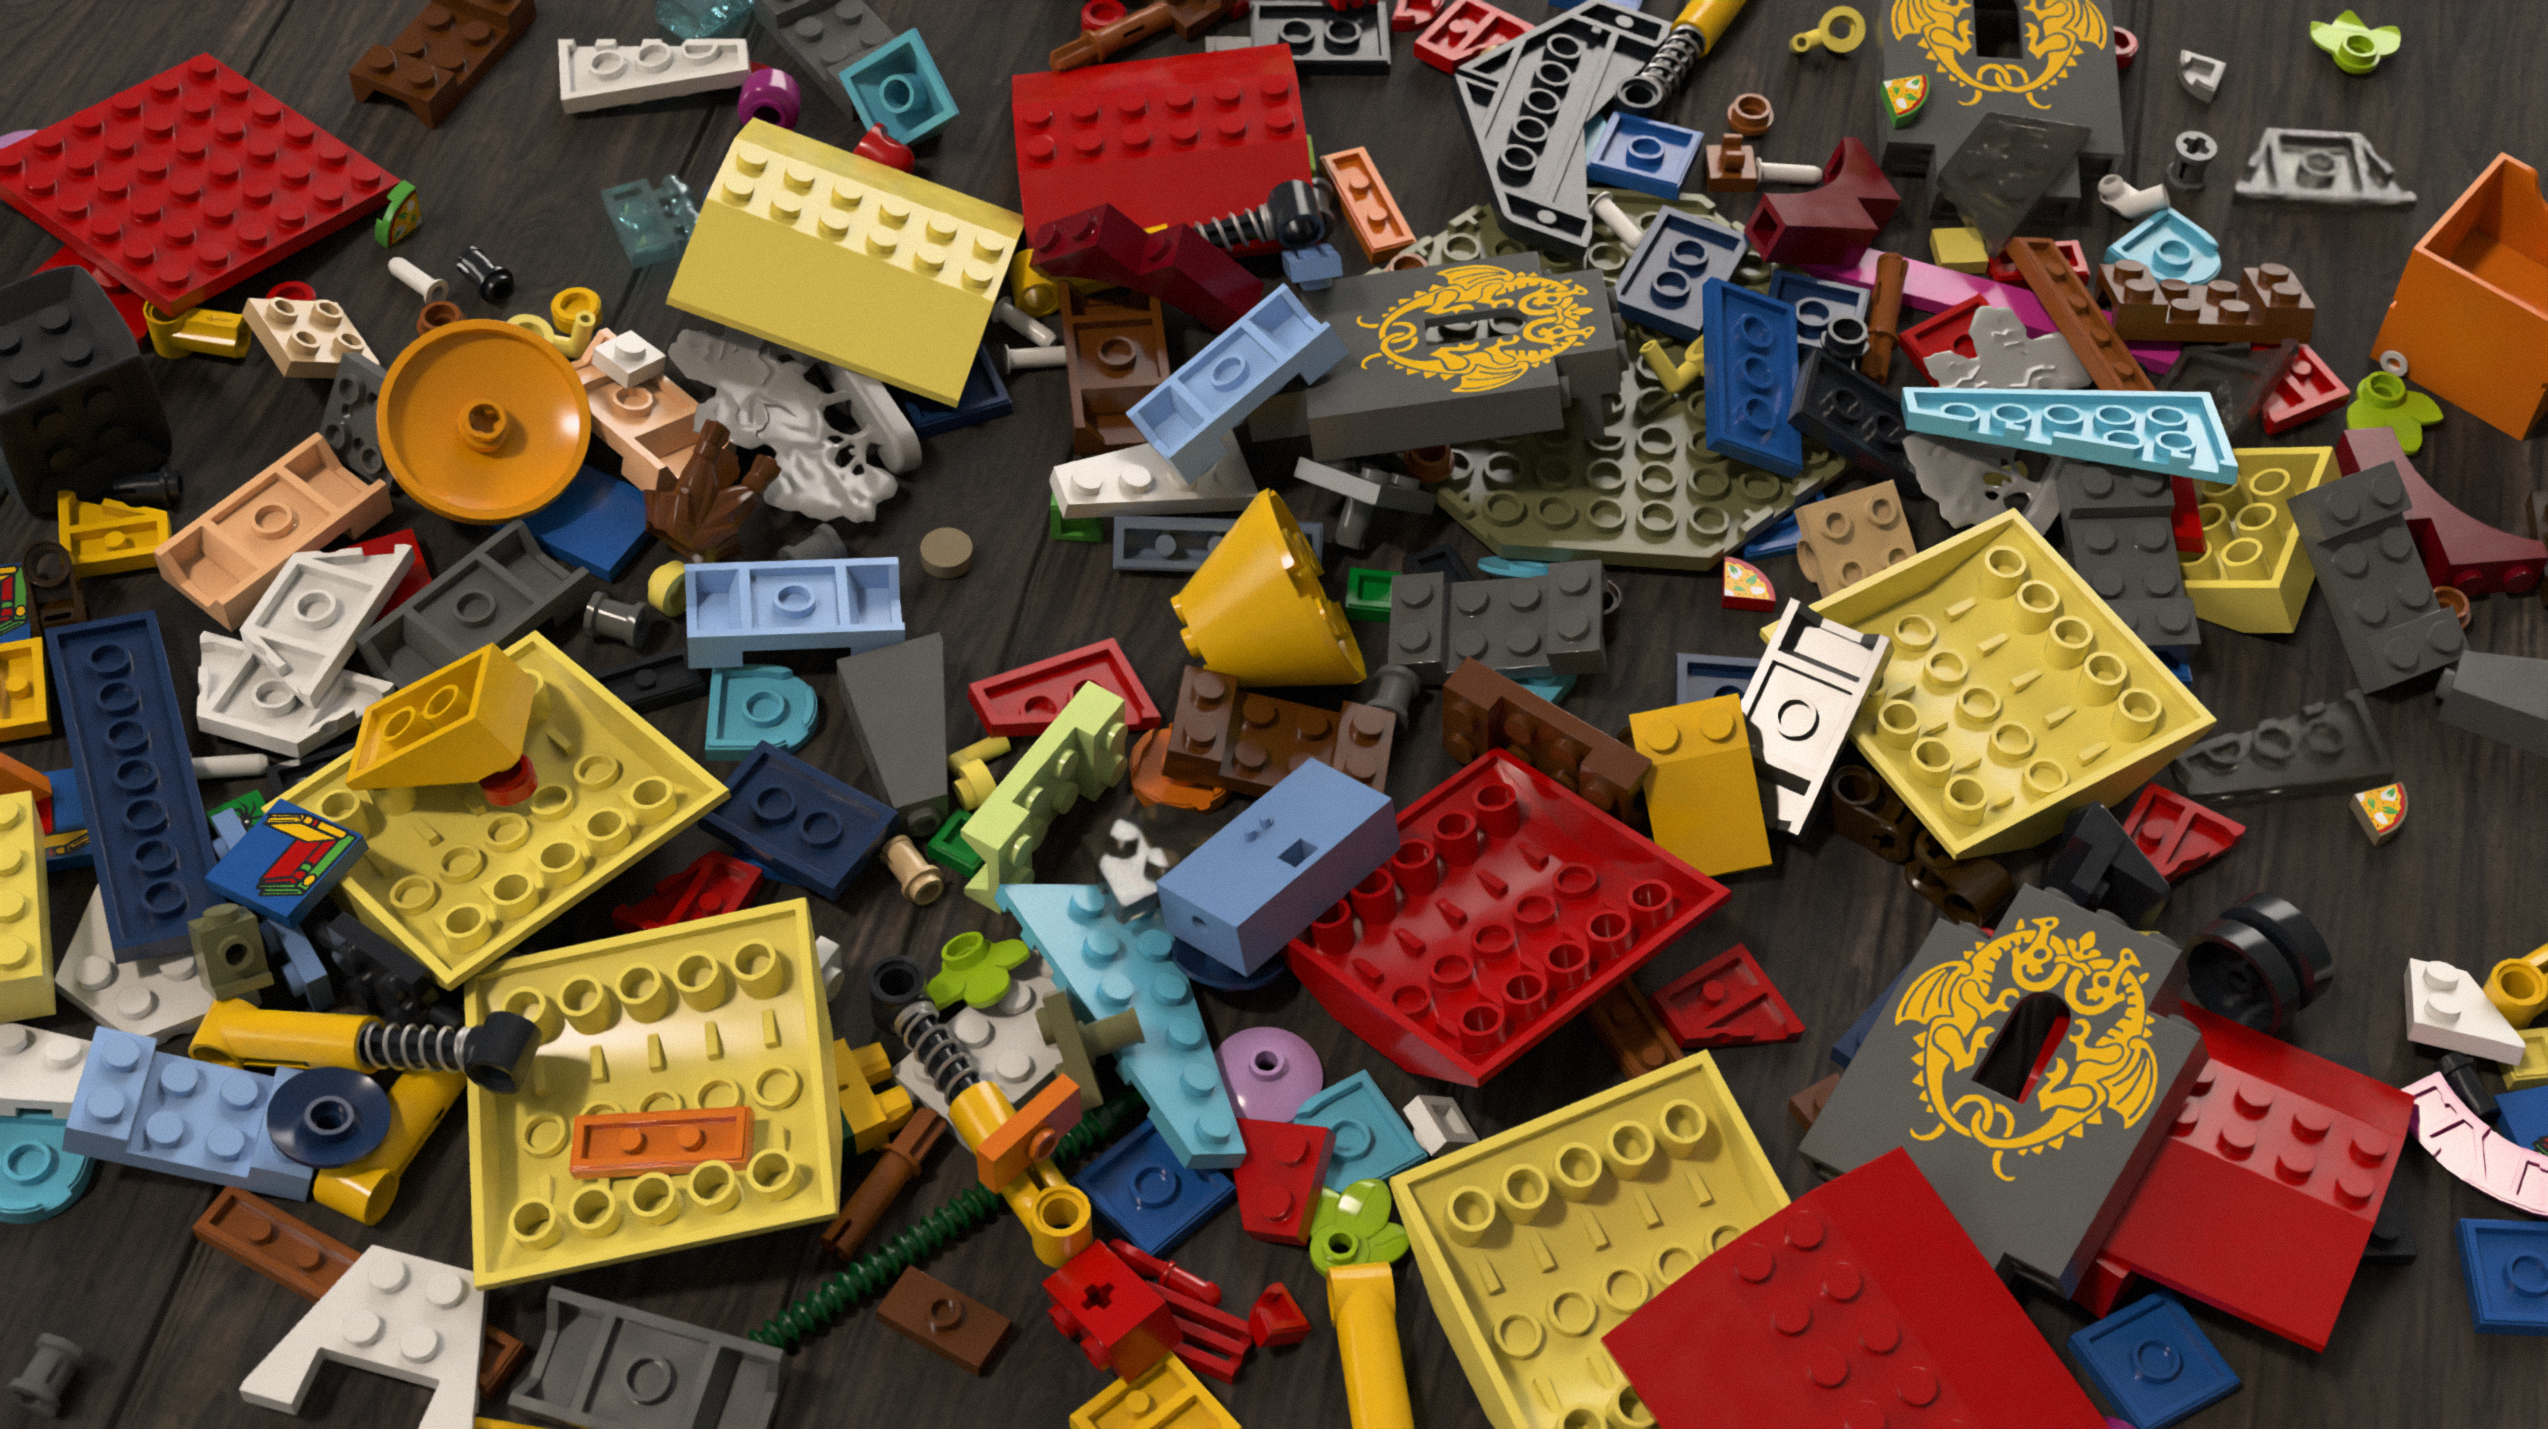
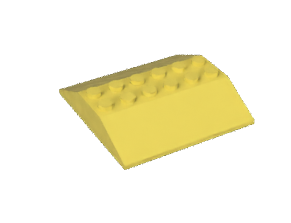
M753 117L734 138L709 190L667 296L666 304L957 408L1005 280L1008 267L1024 229V218L1021 214Z
M2015 507L1808 606L1824 618L1863 634H1882L1891 638L1895 651L1873 698L1868 696L1849 739L1954 860L2033 848L2062 833L2064 822L2074 808L2094 802V800L2103 804L2107 809L2120 803L2214 728L2217 719ZM1780 620L1760 629L1759 636L1767 645Z
M536 630L503 651L536 683L522 754L529 757L532 761L538 777V785L534 793L526 800L511 806L491 804L485 799L479 781L352 791L345 785L354 748H352L261 807L263 814H265L281 798L363 835L369 849L327 894L342 912L345 911L429 970L432 983L448 991L462 984L731 797L727 787Z
M806 897L496 961L464 981L465 1027L483 1025L488 1014L495 1011H506L527 1018L541 1030L543 1035L542 1042L519 1092L510 1095L493 1093L479 1087L467 1077L474 1287L478 1292L839 1218L843 1133L833 1032L810 909ZM750 1106L755 1113L752 1159L747 1170L733 1171L723 1161L709 1160L699 1164L691 1173L665 1175L659 1172H651L642 1176L576 1180L569 1172L575 1116Z
M1707 1049L1393 1176L1389 1181L1433 1310L1488 1420L1495 1429H1660L1612 1360L1600 1339L1709 1255L1791 1204L1788 1195Z

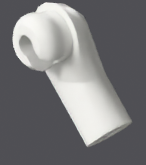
M2117 174L2103 177L2098 184L2101 202L2105 207L2123 218L2133 219L2170 206L2169 196L2164 184L2138 191L2123 182L2122 177Z

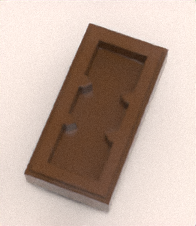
M911 1265L907 1267L876 1310L878 1322L977 1377H980L1012 1331L1010 1319Z

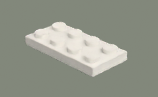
M1039 950L1032 951L1028 960L1008 971L1012 981L1011 989L1001 1001L981 1009L967 1005L946 1023L949 1026L947 1034L949 1038L958 1039L960 1042L958 1046L959 1052L969 1054V1066L979 1068V1080L981 1082L992 1081L997 1083L1017 1112L1057 1078L1054 1070L1056 1068L1055 1065L1063 1062L1057 1043L1049 1046L1045 1045L1035 1016L1036 1009L1044 1007L1042 1002L1043 994L1057 989L1051 980L1054 971ZM912 1051L891 1069V1084L895 1087L899 1085L904 1087L910 1100L919 1108L925 1107L929 1109L931 1107L939 1112L940 1116L947 1121L946 1131L972 1153L948 1117L950 1106L944 1101V1093L936 1090L934 1079L926 1076L924 1065L916 1062L914 1051Z

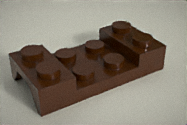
M431 0L425 9L388 48L375 43L349 71L354 99L363 103L374 90L407 102L427 128L435 130L537 18L535 0Z
M2118 260L2115 264H2099L2093 298L2097 304H2112V327L2121 340L2309 344L2316 307L2293 271L2286 266L2275 263L2262 264L2260 268H2243L2240 286L2226 280H2213L2208 285L2188 284L2179 279H2164L2157 283L2147 265L2134 260Z
M1068 280L1058 281V309L1062 344H1064L1075 455L1110 453L1148 443L1125 413L1170 377L1160 299L1132 290L1127 296L1087 298Z
M1469 656L1443 684L1442 748L1446 749L1455 760L1463 764H1470L1498 745L1634 831L1638 832L1646 823L1647 816L1633 808V801L1652 767L1651 759Z
M1185 665L1162 770L1163 776L1262 797L1312 757L1384 794L1396 712L1345 700L1343 701L1340 713L1236 690L1238 676Z

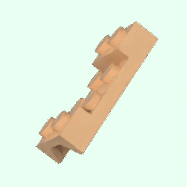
M608 328L599 330L581 359L571 362L584 385L589 400L591 431L623 457L621 474L641 491L644 489L656 491L675 489L682 470L694 454L693 450L700 438V433L693 432L695 425L694 416L699 403L663 373L629 389H625L591 364L593 347L617 337ZM728 440V443L722 448L728 449L736 455L737 445Z
M316 432L153 550L161 577L225 628L233 632L246 621L293 553L319 551L342 533L355 540L393 512L387 483L378 479L369 486L341 465L325 438Z

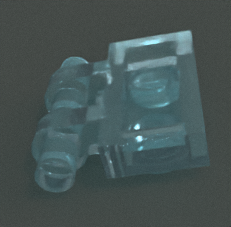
M675 174L666 176L662 180V188L652 190L647 178L600 191L602 206L634 269L679 256V241L684 239L689 242L700 212H697L694 207L696 199L690 187L682 183L679 176ZM670 211L673 214H677V216L667 219L664 212Z

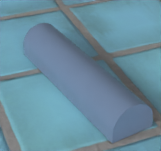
M1115 515L1113 569L1197 572L1238 519ZM1297 521L1322 565L1323 522Z

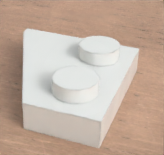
M2410 958L2404 974L2408 1040L2519 1066L2526 1049L2525 1042L2495 1005L2486 997L2485 993L2467 971L2456 969L2440 961L2425 962Z

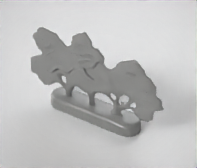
M1980 306L1976 309L1968 330L1973 340L1977 354L1976 358L1968 359L1950 350L1934 353L1929 357L1923 358L1929 374L1938 381V388H2048L2050 390H2069L2089 386L2093 381L2063 334L2057 331L2030 339L2027 337L2024 324L2016 317L2014 311L2007 307L1994 309L1991 306ZM1916 432L1905 437L1903 440L1908 459L1916 468V479L1921 485L1922 492L1939 503L1941 516L1949 521L1955 529L1970 523L1979 525L2008 511L2004 505L2003 498L2013 493L2025 492L2029 497V501L2021 515L2043 536L2060 511L2055 484L2064 464L2086 462L2077 458L2045 453L2052 459L2040 481L2034 482L2021 476L2015 466L2014 455L2018 448ZM2001 459L2007 460L2011 465V471L2001 467ZM1997 472L2010 477L2012 482L2009 483L2004 479L2001 483L2004 487L1989 485L1983 482V476L1986 473ZM1994 491L1999 496L1994 501L1988 499L1985 493Z
M726 325L725 334L722 336H718L710 331L682 330L678 335L677 342L672 343L669 347L668 354L670 359L684 373L686 378L699 380L717 389L715 397L697 405L693 432L701 433L706 419L717 420L724 424L731 432L729 436L731 443L748 449L766 444L773 447L777 452L775 460L782 470L779 477L768 486L764 493V500L769 505L787 511H800L807 517L817 518L825 522L841 516L856 523L865 520L872 522L875 521L876 504L894 497L898 483L894 476L884 469L872 467L866 463L868 445H872L884 465L894 474L900 475L920 468L922 453L918 438L881 381ZM788 354L795 360L781 363L777 359L780 355ZM817 363L835 392L830 394L821 392L818 387L806 381L803 374ZM843 402L861 431L849 435L832 429L824 419L823 412L825 408L829 405ZM830 436H839L842 437L844 440L838 444H835L827 438ZM848 445L854 446L855 448L848 450L851 455H855L846 467L836 465L835 458L839 450ZM862 464L865 472L862 475L853 474L855 466Z

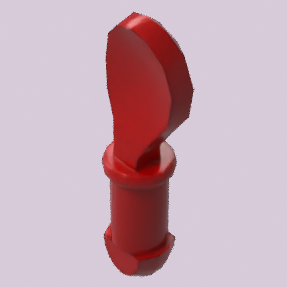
M1116 1238L1107 1245L1139 1277H1158V1285L1214 1308L1220 1305L1222 1301L1221 1289L1210 1280L1207 1282L1177 1266L1176 1261L1172 1260L1167 1263L1156 1259L1146 1252Z

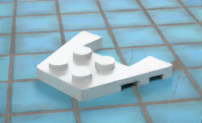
M371 1245L243 1381L239 1391L246 1402L296 1415L322 1361L328 1359L436 1389L418 1429H474L475 1415L478 1413L480 1390L478 1382L480 1360L484 1353L489 1290L478 1292L475 1289L473 1271Z

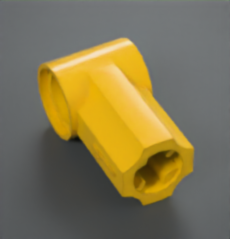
M147 301L144 304V316L155 351L160 356L178 359L197 351L233 358H245L251 346L252 329L241 314L192 307L171 318Z

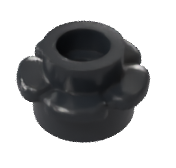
M1851 315L1834 317L1829 322L1827 331L1822 332L1820 337L1822 347L1828 350L1832 357L1840 361L1860 358L1868 352L1870 346L1867 342L1869 336L1866 324L1861 319Z

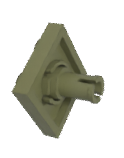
M1066 986L1044 993L1042 997L1044 1007L1036 1009L1035 1016L1045 1045L1049 1046L1057 1043L1063 1062L1055 1065L1056 1077L1064 1073L1080 1086L1081 1112L1102 1105L1104 1095L1094 1069V1065H1097L1096 1058L1146 1042L1134 1007L1129 1008L1128 1011L1084 1025L1082 1020H1077Z

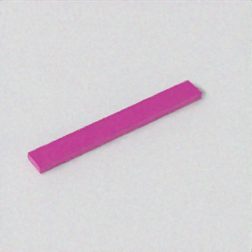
M1867 248L1857 266L1796 265L1814 278L1871 290L1870 296L1872 297L1877 260L1880 255L1886 252ZM1903 257V260H1907L1909 263L1903 289L1902 305L1939 314L1981 293L1994 309L1999 307L2012 309L2016 317L2024 324L2028 338L2035 339L2057 331L2061 333L2033 291ZM2101 310L2112 325V312ZM2122 340L2134 359L2144 364L2149 371L2171 377L2174 376L2183 341Z

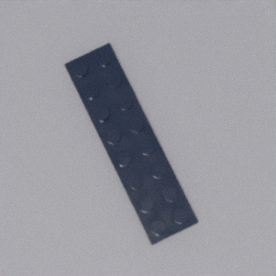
M155 609L44 629L115 963L118 965L193 949L187 922L204 917L203 912L210 907L227 903L224 896L210 890L204 879L217 865Z

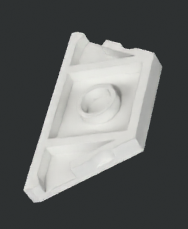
M396 544L394 554L364 556L362 547L340 549L332 553H323L321 551L293 553L239 629L244 644L308 708L315 709L356 649L355 639L371 627L416 559L412 546Z
M203 631L200 635L201 666L198 669L200 695L197 697V720L199 731L300 759L361 723L366 707L395 693L394 683L341 669L316 708H308L243 641Z
M97 884L54 978L59 994L102 1026L157 1038L156 1046L166 1043L177 1034H190L197 1031L214 998L201 986L193 949L116 965L99 884ZM258 990L233 996L247 1001L256 1007L262 1004Z

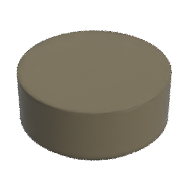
M950 527L935 529L928 533L921 542L922 566L926 572L934 577L941 579L959 577L966 573L973 563L972 541L966 533L959 529Z

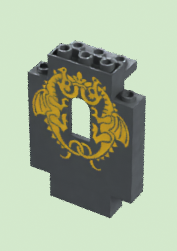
M1872 0L1880 170L1926 173L1929 219L2071 226L2081 199L2080 181L2100 182L2107 175L2117 174L2125 155L2111 0ZM1974 9L2018 11L2021 59L1977 57ZM1928 74L1930 88L1924 107L1909 124L1894 128L1880 94L1882 81Z
M1538 251L1332 279L1333 286L1322 289L1303 290L1301 287L1302 305L1320 324L1327 321L1332 326L1349 354L1335 364L1330 372L1318 378L1310 386L1296 375L1285 384L1281 391L1270 396L1247 415L1252 442L1310 435L1315 462L1564 429L1562 408L1572 407L1571 399L1580 398L1585 440L1606 438L1603 418L1613 416L1610 393L1621 392L1619 372L1629 370L1627 347L1623 337L1615 286H1605L1602 268L1551 275L1550 269H1540ZM1501 317H1514L1526 322V325L1521 330L1504 336L1427 346L1425 328Z
M2026 883L2021 887L1991 938L1973 924L1961 922L1957 926L1938 918L1797 1150L1810 1172L1831 1181L1902 1145L2007 1288L2016 1274L2069 1301L2210 1059L2201 1031L2196 1025L2187 1020L2179 997L2190 977L2180 946L2160 933L2150 932L2146 936L2130 929L2125 921L2109 911L2099 909L2096 913L2081 908L2076 905L2071 897L2060 890L2046 887L2042 891ZM2041 996L2054 997L2068 1006L2071 1021L2066 1034L2025 1103H2018L1976 1083L1977 1077L2018 1009L2033 998Z

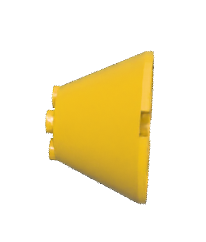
M1267 488L1259 492L1182 591L1170 599L1181 623L1184 626L1188 625V627L1180 630V634L1189 653L1194 659L1201 656L1204 657L1207 664L1203 665L1204 669L1238 676L1236 688L1357 684L1367 678L1365 664L1340 602L1333 603L1331 599L1327 601L1325 592L1317 578L1325 574L1303 531L1275 490L1270 491Z

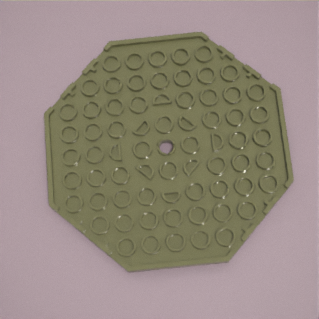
M1587 187L1588 209L1591 202L1603 192H1610L1613 195L1612 202L1644 235L1663 205L1744 233L1745 226L1739 221H1735L1732 224L1715 212L1716 204L1703 194L1680 193L1678 200L1674 201L1634 190ZM1488 203L1482 208L1476 204L1449 221L1447 230L1434 238L1427 235L1399 252V254H1417L1426 260L1428 266L1538 251L1540 269H1550L1551 275L1602 268L1605 286L1612 287L1619 279L1635 251L1630 249L1598 215H1591L1593 234L1583 262L1567 256H1561L1544 248L1508 237L1499 229L1491 205ZM1752 245L1751 251L1732 284L1767 296L1774 269L1809 277L1812 276L1796 264L1764 263ZM1377 266L1364 275L1382 273L1385 268L1381 270ZM1501 317L1425 328L1427 346L1504 336L1521 330L1526 325V322L1514 317ZM1621 317L1629 370L1619 372L1621 392L1610 393L1613 416L1603 418L1606 438L1585 440L1580 398L1571 399L1572 407L1562 408L1564 429L1449 444L1455 456L1452 474L1440 482H1420L1419 489L1437 495L1435 503L1500 558L1558 562L1602 559V563L1605 565L1708 571L1724 560V556L1728 557L1852 469L1856 464L1802 431L1803 470L1794 478L1707 450L1704 376H1698L1680 393L1671 394L1667 392L1639 352L1645 343L1656 340L1677 369L1686 361L1685 352L1692 342ZM1798 359L1799 371L1802 363L1800 359ZM1853 360L1852 369L1855 370V365H1854V360ZM1406 450L1378 454L1398 472L1410 476L1403 465Z

